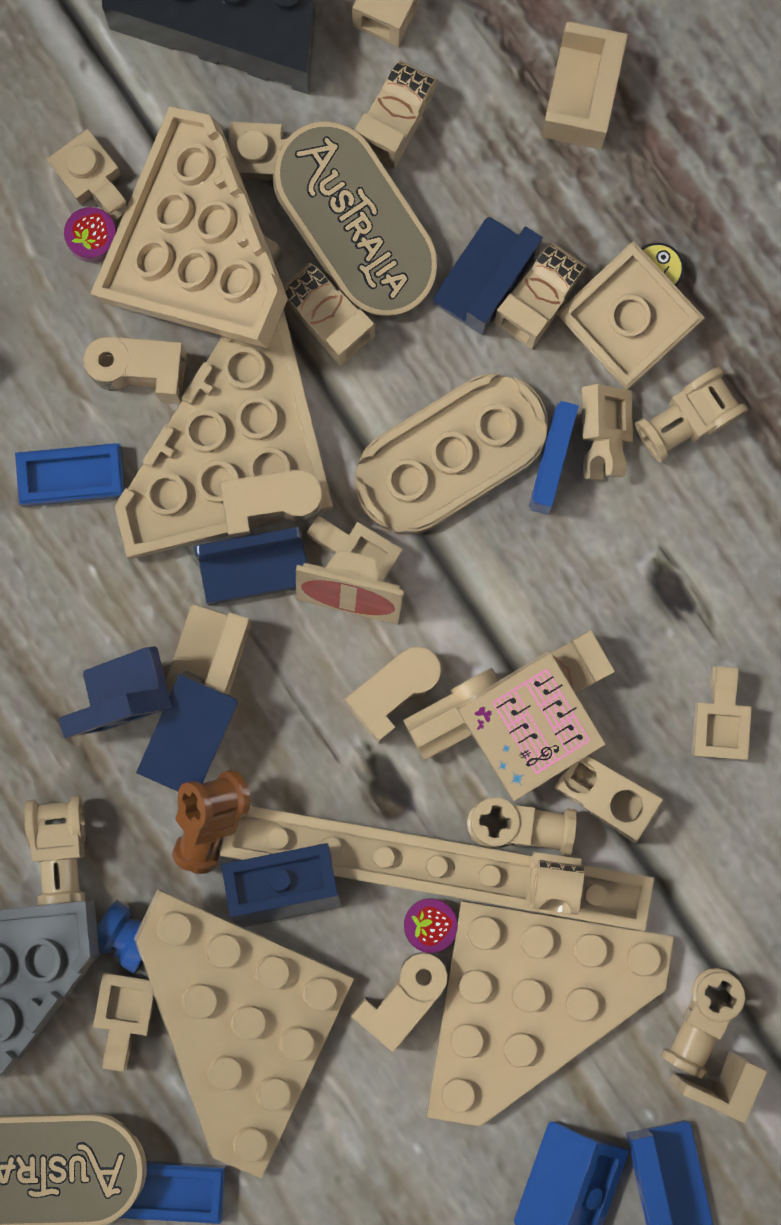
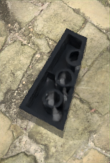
M102 0V9L110 30L171 50L175 47L196 54L199 59L216 65L221 62L245 70L247 75L265 81L270 78L291 85V89L309 95L317 0Z

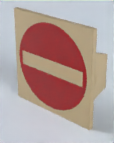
M338 549L325 568L304 563L303 566L297 565V601L398 625L404 591L399 590V585L378 581L376 558Z

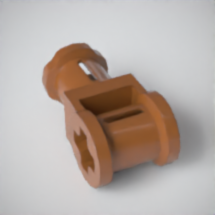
M234 770L220 773L218 778L213 781L200 784L193 780L180 786L177 797L179 809L175 820L184 832L176 840L172 857L181 869L195 874H206L213 871L220 856L218 846L221 838L235 834L240 818L246 816L249 812L251 799L247 783L243 776Z

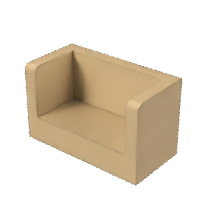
M566 22L541 137L602 150L628 34L574 22Z

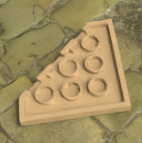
M169 106L90 295L101 303L268 348L288 298L222 127L209 114Z
M284 309L268 348L221 335V339L206 363L203 362L182 396V401L167 426L164 425L143 459L141 468L128 489L125 488L114 507L126 557L129 560L228 536L220 481L291 470H304L313 474L320 483L322 506L319 513L333 510ZM281 518L250 523L249 525L250 530L288 520Z
M157 889L134 940L150 980L166 1031L174 1048L191 1102L198 1116L208 1150L214 1159L262 1179L354 978Z
M460 901L457 919L458 927L453 944L426 1114L427 1118L481 1127L666 991L674 936Z

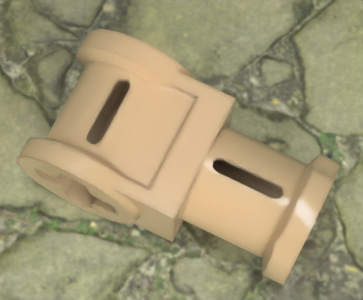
M720 366L706 372L683 388L680 393L671 399L668 404L670 407L648 421L642 418L635 422V427L644 446L658 462L667 459V452L690 438L695 443L706 435L711 436L748 412L745 404H738L723 382L722 376L724 372ZM678 424L677 426H675V427L672 428L671 430L667 431L666 433H662V432H664L665 430H667L668 428L672 427L673 425Z
M81 795L72 796L70 802L38 804L35 799L27 800L25 802L24 818L31 862L40 861L42 894L37 896V905L85 901V892L79 890L77 858L85 857L86 818ZM66 819V822L63 824H45L47 820Z
M495 797L488 798L475 805L469 812L466 823L471 839L478 845L486 848L502 845L539 847L559 850L561 856L570 857L575 841L577 820L575 809L567 808L564 813L535 810L534 807L512 805L508 800ZM491 809L497 810V818L506 823L505 829L496 831L494 838L488 836V827L480 825L479 821L480 817L489 815Z
M710 968L699 973L693 982L692 999L683 1015V1024L671 1048L663 1049L660 1057L681 1070L704 1079L708 1072L704 1066L717 1039L721 1040L730 1020L736 1017L743 1009L745 993L740 981L727 970L720 968ZM722 981H725V990L731 995L728 1003L718 1001L714 1008L710 1007L711 999L705 994L706 988L709 985L717 988Z

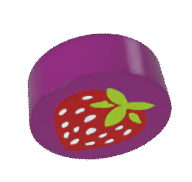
M85 207L75 211L68 218L64 227V238L75 257L85 262H99L106 258L117 228L113 219L105 211L95 207Z
M426 898L417 901L409 908L404 918L406 938L413 947L422 952L435 953L444 950L453 942L457 933L458 925L455 913L449 905L439 899Z

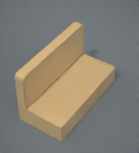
M198 605L191 606L166 679L169 696L178 675L184 671L204 678L205 685L229 695L252 627L250 619L230 612L226 615Z
M729 1051L712 1090L675 1073L672 1074L669 1083L682 1095L745 1124L768 1071L750 1060Z

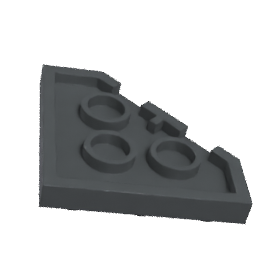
M95 900L0 909V1076L12 1071L99 956Z

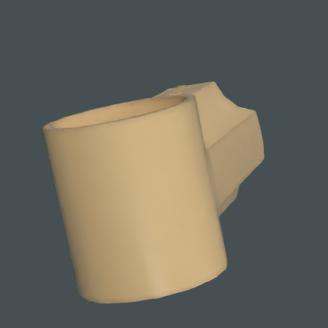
M493 668L450 690L451 695L403 720L424 761L454 747L460 741L472 736L456 707L499 681Z

